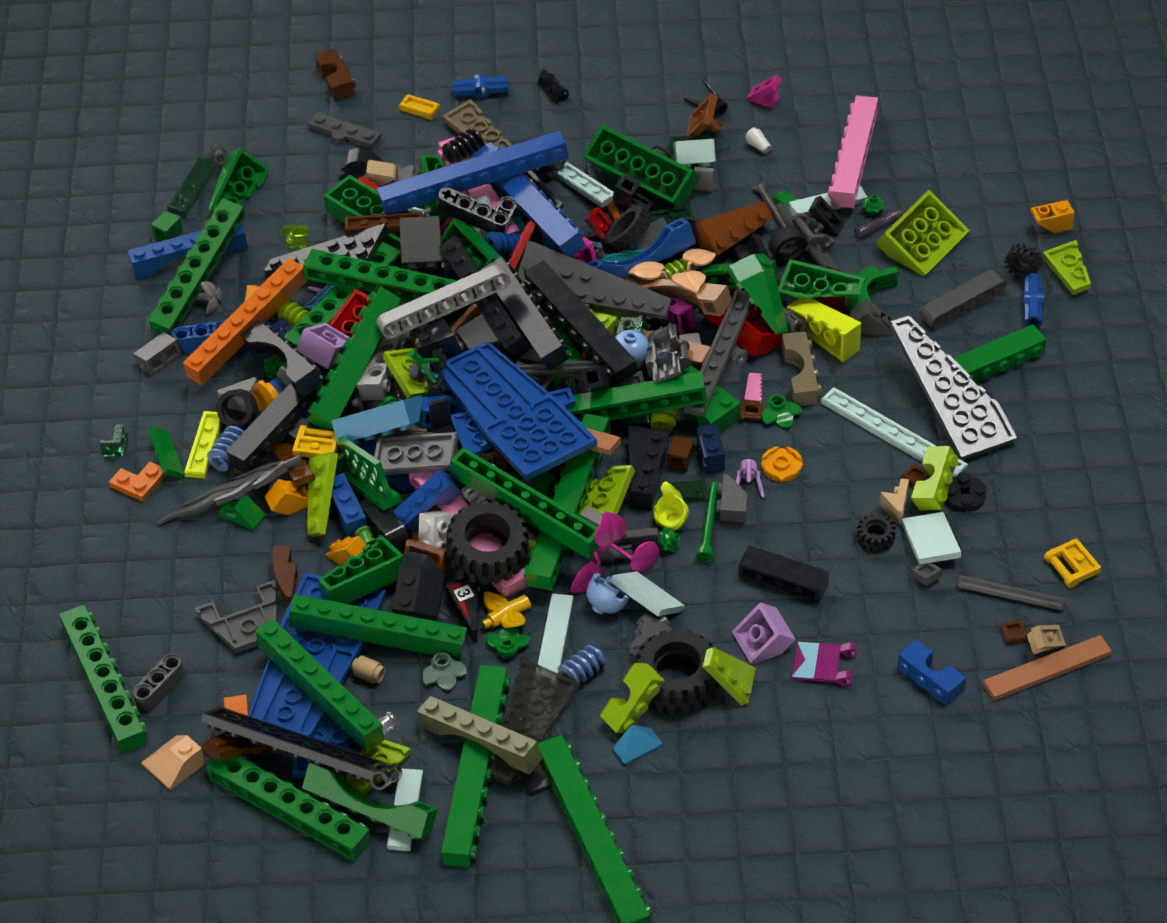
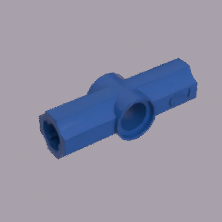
M478 74L473 79L454 80V96L474 95L476 98L483 99L489 94L509 92L508 76L488 78L486 75Z
M1030 273V275L1025 276L1024 280L1025 291L1023 292L1022 306L1024 309V324L1027 326L1033 324L1037 328L1042 325L1044 292H1042V277L1037 273Z

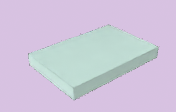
M943 512L902 519V526L919 565L961 558V550Z
M637 571L613 575L610 580L614 586L656 616L682 612L685 606Z

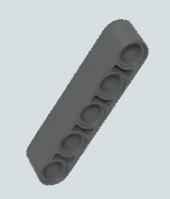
M989 270L924 305L919 311V317L932 329H937L1003 293L1007 287V282L994 270Z

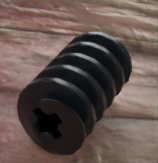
M469 128L466 132L461 133L460 136H456L448 143H445L442 146V151L448 162L453 164L454 161L458 163L462 159H466L468 155H473V151L477 152L479 148L485 146L481 134L475 128Z

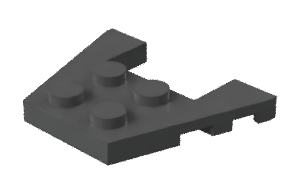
M274 580L256 586L257 593L262 601L261 604L220 618L214 602H210L196 607V615L235 653L256 647L258 644L255 630L272 619L277 622V597Z

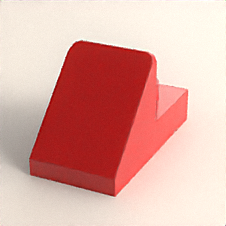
M597 207L584 219L593 231L588 236V239L600 242L602 246L610 249L605 243L604 238L606 237V232L609 231V227L613 224L600 207Z

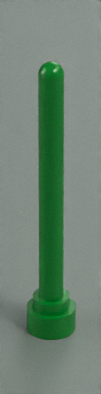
M716 481L710 484L703 540L696 551V559L702 563H709L713 560L714 550L710 544L719 486Z

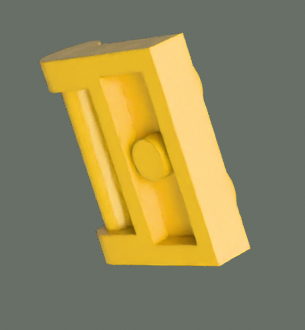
M300 425L292 450L293 456L300 455V457L311 458L328 452L336 453L338 443L335 432Z
M1077 538L1047 551L1044 555V559L1054 566L1065 580L1066 586L1070 589L1079 582L1101 572V566ZM1062 556L1075 573L1071 575L1058 557Z

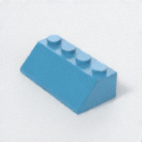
M422 396L397 401L331 420L338 445V438L342 436L352 443L358 444V439L360 438L368 441L377 438L376 434L382 433V436L393 434L395 428H400V431L413 428L412 424L419 422Z

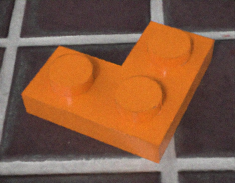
M149 462L138 475L120 468L109 481L110 488L144 502L167 475L163 473L161 466Z

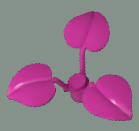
M603 511L602 520L594 536L595 543L600 546L597 551L604 552L610 546L632 560L629 564V569L632 572L642 573L649 570L659 557V547L654 542H644L637 547L634 556L628 554L613 544L614 540L620 539L625 534L626 522L615 513ZM597 551L594 553L596 563L590 561L580 569L571 585V592H587L589 582L596 573H600V578H603L604 570L599 567L601 562Z

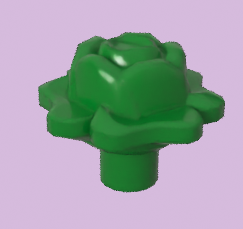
M872 194L868 199H863L864 204L862 208L866 209L868 213L877 214L879 211L884 210L885 201L881 200L878 195Z
M665 527L663 531L659 532V545L663 547L664 551L675 552V549L679 548L678 541L680 540V535L675 533L673 529Z

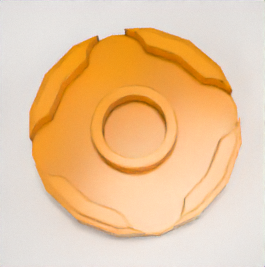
M260 380L252 386V394L257 400L258 409L262 413L279 394L270 383L267 382L265 384L264 380Z
M780 446L767 450L763 454L761 462L762 472L767 478L777 482H788L800 475L803 463L801 455L796 450L790 447L779 448Z

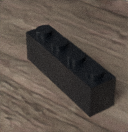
M748 545L739 562V578L818 604L828 587L829 571L786 558L780 554L765 551L761 548Z

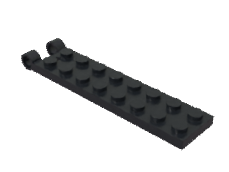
M222 706L205 712L202 716L201 722L208 724L210 729H223L228 731V734L233 737L243 736L249 738L251 743L269 745L270 749L282 752L284 750L290 752V755L295 758L303 759L305 757L312 760L311 762L315 765H328L333 767L332 769L336 772L354 774L353 777L359 780L369 779L371 785L378 790L386 788L390 783L396 782L402 776V768L396 763H387ZM389 767L395 769L397 773L395 779L387 771ZM377 774L382 775L383 780L386 781L385 785H380L377 782Z

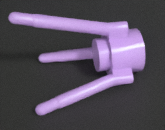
M752 459L743 460L740 470L737 471L735 482L739 485L741 478L750 483L755 478L760 496L764 498L760 471L757 470L756 461Z

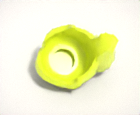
M664 482L661 486L662 497L653 509L654 520L659 526L676 531L686 523L689 508L680 492L668 482Z

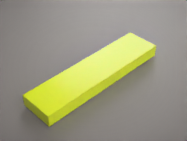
M203 412L185 468V477L206 479L210 466L207 453L216 444L223 424L217 412Z

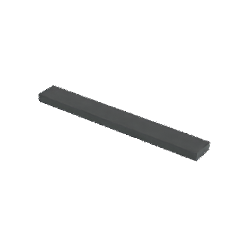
M736 289L732 302L725 313L700 370L703 373L708 403L684 407V413L704 417L753 305L748 300L750 295L746 291Z

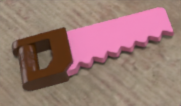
M749 373L740 420L761 421L763 411L762 374Z

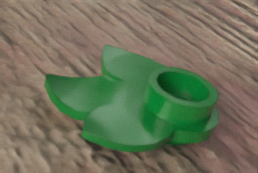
M775 394L770 397L767 407L762 411V420L766 425L776 422L781 428H790L793 425V415L801 414L802 409L797 403L786 401L784 396Z
M503 627L499 634H488L487 643L490 647L497 649L502 658L509 659L516 656L518 649L526 647L530 643V636L519 635L517 627Z

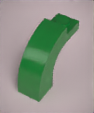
M874 265L860 271L857 276L865 277L866 280L860 296H848V312L866 299L872 302L869 297L871 293L898 286L899 271L897 267L877 271Z

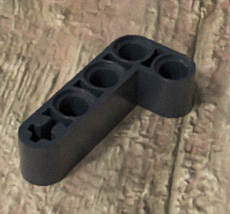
M444 187L439 191L436 203L437 209L447 215L486 232L506 233L513 220L517 205L515 199L507 196L501 198L495 208L448 187Z
M366 498L358 501L366 516L367 525L372 528L378 537L384 536L404 555L406 540H409L402 522L389 508L383 511Z

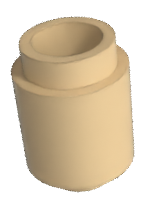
M362 655L359 658H355L351 666L353 676L370 683H380L386 671V668L380 662Z

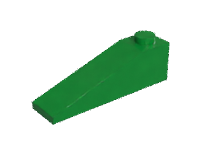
M242 148L229 153L222 167L209 210L213 212L215 206L219 205L222 198L240 205L263 184L270 168Z
M752 254L726 267L739 289L744 288L750 295L748 300L751 304H755L762 310L761 316L775 334L788 333L789 329L775 273L770 265V259L765 254Z

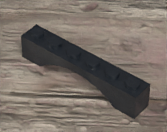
M258 321L240 334L248 349L257 357H276L287 362L286 376L293 388L301 396H306L323 383L319 376L321 375L319 368L315 364L312 365L306 356L302 357L301 353L296 348L293 349L287 340L284 341L278 332L274 333L269 325L265 326L261 321Z

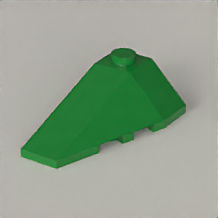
M790 259L778 289L780 294L794 298L860 296L866 278Z

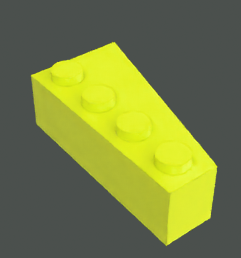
M798 298L786 307L787 310L794 311L796 317L806 322L803 332L806 331L810 339L841 362L846 361L860 351L861 322L811 298Z

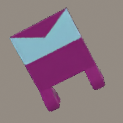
M797 642L792 680L834 682L847 687L851 686L853 681L852 672H838L840 655L848 658L856 657V644L852 642L842 645Z

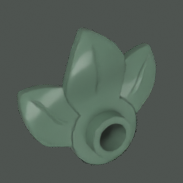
M439 652L434 655L431 665L424 669L423 682L425 685L437 683L442 690L451 691L456 685V677L466 675V668L462 662L453 660L449 654Z

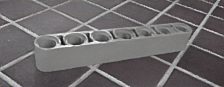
M492 265L381 314L377 318L376 324L386 338L397 337L507 288L511 282L510 276L502 266Z

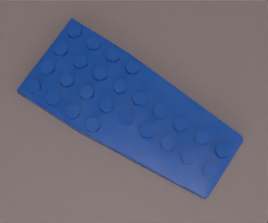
M484 342L447 360L444 370L437 372L438 376H445L442 381L492 446L525 481L598 445L597 439L562 403L489 342Z
M304 572L295 594L321 599L318 580L323 576ZM378 589L348 604L380 610L386 598V590ZM291 600L280 626L342 685L351 670L354 659L358 657L366 642L288 627ZM268 658L248 716L313 737L326 713Z

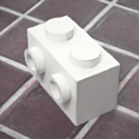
M438 510L419 513L418 541L446 549L447 527L451 523L453 514Z

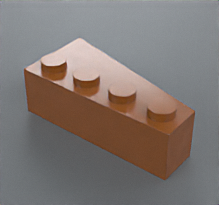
M765 201L692 223L690 226L700 248L714 252L717 256L774 217Z

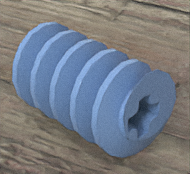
M229 426L221 434L216 444L212 446V449L207 453V458L215 469L224 472L232 465L226 450L240 437L244 430L236 426Z
M592 641L590 645H586L583 650H579L576 655L571 656L570 660H566L563 665L558 666L560 677L568 684H573L576 687L580 686L579 680L585 682L587 680L586 675L592 677L593 670L598 672L600 666L605 667L607 665L603 650L596 642Z

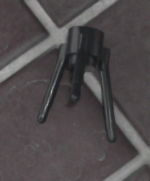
M703 79L702 82L707 89L718 97L714 113L722 115L727 110L728 104ZM684 97L685 101L697 107L701 104L692 99Z

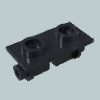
M543 68L537 85L555 104H558L559 99H567L569 97V90L560 85L554 75L548 73Z

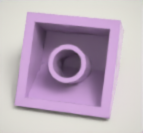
M327 323L305 328L296 349L302 353L303 357L306 356L309 360L317 362L319 367L330 369L336 366L333 362L339 353H343L342 345L348 336Z
M759 603L732 631L750 664H756L782 654L796 640L778 609L763 603Z

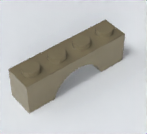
M806 331L782 334L784 361L794 364L802 370L797 376L791 378L792 400L799 406L818 404V396H822L821 384H817L819 375L818 369H814L815 355L810 352L812 351V341L807 338Z

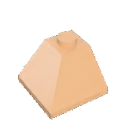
M176 735L141 763L171 791L205 764L201 747L188 735Z

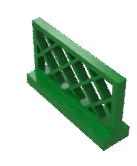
M344 436L338 438L350 473L346 475V478L351 488L383 511L401 502L399 493L389 487L381 462Z

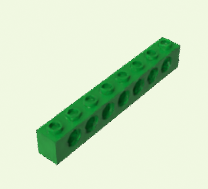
M223 198L219 205L215 206L212 217L206 221L201 235L199 234L196 237L195 245L192 250L190 249L187 252L186 260L183 265L178 267L175 278L167 286L166 293L159 298L157 308L150 313L148 321L151 331L159 334L165 332L173 337L174 329L180 327L203 289L201 282H207L245 218L243 206Z
M383 242L380 244L372 262L401 268V251ZM336 286L291 331L285 334L283 340H287L293 349L297 348L303 330L323 323L329 324L354 290Z
M311 249L303 264L305 279L353 290L357 289L366 293H371L372 290L376 292L382 286L406 302L413 301L456 282V280L317 249Z
M81 605L60 613L65 633L121 754L147 744L145 735L148 734L144 722L139 723V711L136 705L131 706L130 702H133L128 689H123V686H125L121 673L116 674L115 672L118 670L114 658L109 659L108 657L110 654L106 642H101L103 636L100 628L93 625L96 621L92 612H87L85 606Z
M242 757L224 760L214 758L207 765L209 779L353 862L358 859L371 843L369 829L366 825L360 822L356 823L345 813L333 810L326 802H319L308 792H302L296 789L290 782H284L277 778L274 773L264 771L253 761L248 762Z

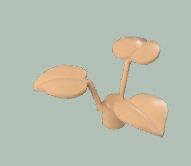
M704 249L686 251L683 254V260L688 262L686 273L674 274L672 281L697 294L700 287L704 284L706 276L698 271H690V268L693 264L704 266L711 263L715 259L716 253ZM643 262L634 266L628 272V275L645 280H654L661 275L664 279L669 280L666 272L663 271L664 265L658 262Z

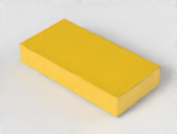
M407 94L399 104V110L432 120L440 110V104Z

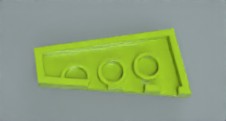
M334 452L309 458V467L315 476V480L308 483L307 535L311 537L322 536L326 533L338 454Z

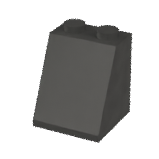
M439 216L400 218L402 268L416 271L418 268L436 270L438 267H442V255L439 248L441 246Z

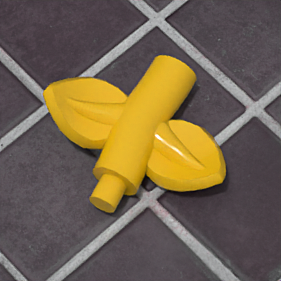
M483 592L484 606L489 614H487V619L481 621L484 629L490 626L495 628L500 624L504 628L521 626L525 623V616L521 612L530 609L531 603L526 595L508 602L502 595Z

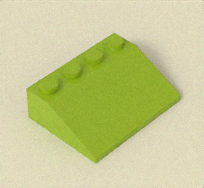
M928 190L875 244L889 258L925 276L970 230Z

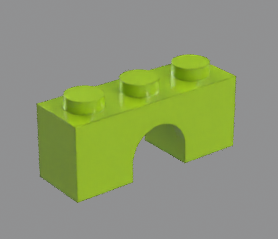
M950 446L927 447L922 465L931 477L924 481H916L911 499L919 510H942L944 502L947 500V492L953 480L955 467L958 465V457Z
M634 663L623 679L630 689L628 702L623 698H611L600 714V717L616 733H625L631 725H637V721L647 711L649 703L659 693L660 687L665 681L648 663Z

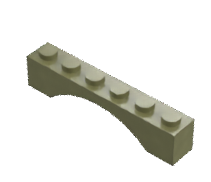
M429 696L417 710L423 729L439 736L458 735L471 739L494 752L511 767L524 773L530 774L543 759L536 740L432 696Z

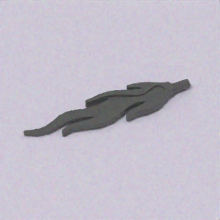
M297 455L286 461L281 460L257 467L235 477V481L215 487L183 503L184 508L166 515L157 522V525L159 526L178 516L197 512L214 502L218 506L236 499L253 488L258 489L268 484L281 474L287 472L289 468L303 461L300 455Z

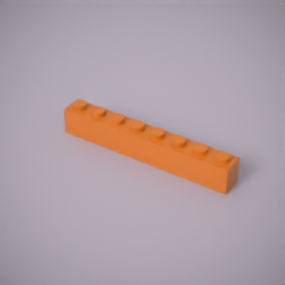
M288 258L183 362L186 376L200 386L208 381L245 344L240 334L258 321L265 324L307 282L303 266Z

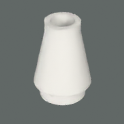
M754 127L746 133L745 139L749 145L760 150L763 154H767L771 150L772 145L769 144L760 129Z

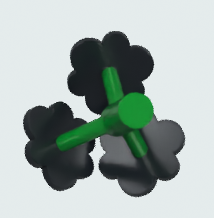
M434 349L432 351V358H422L416 351L410 350L408 356L414 361L413 365L409 366L410 377L413 380L419 379L421 381L429 377L432 382L427 384L424 389H439L443 384L442 380L445 376L441 375L434 378L429 363L433 365L435 372L444 370L447 358L443 354V350Z

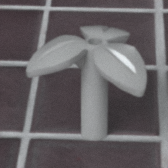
M201 282L205 293H200L195 301L209 300L206 315H211L218 308V301L222 299L220 287L215 288V285L211 282Z

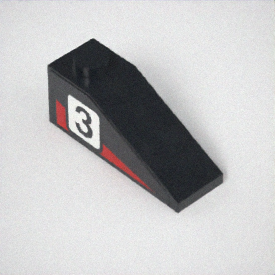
M468 577L466 579L460 578L446 584L447 598L463 626L467 627V633L473 643H477L479 594H481V590L477 582L469 581Z

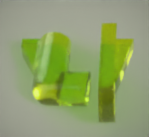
M307 224L289 225L282 228V234L286 236V245L288 247H295L300 250L307 247L306 238L295 239V236H308Z

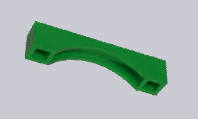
M309 762L302 788L310 791L309 794L312 796L329 799V803L333 805H343L352 813L364 814L373 822H383L388 825V828L395 831H404L413 839L419 840L431 835L438 811L437 808L420 801L404 805H386L373 801L357 791L343 773L334 771L333 767L328 765L319 766Z

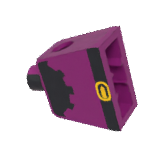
M671 297L672 303L667 320L661 319L662 325L667 327L670 323L676 324L678 339L679 335L696 333L693 306L677 297Z

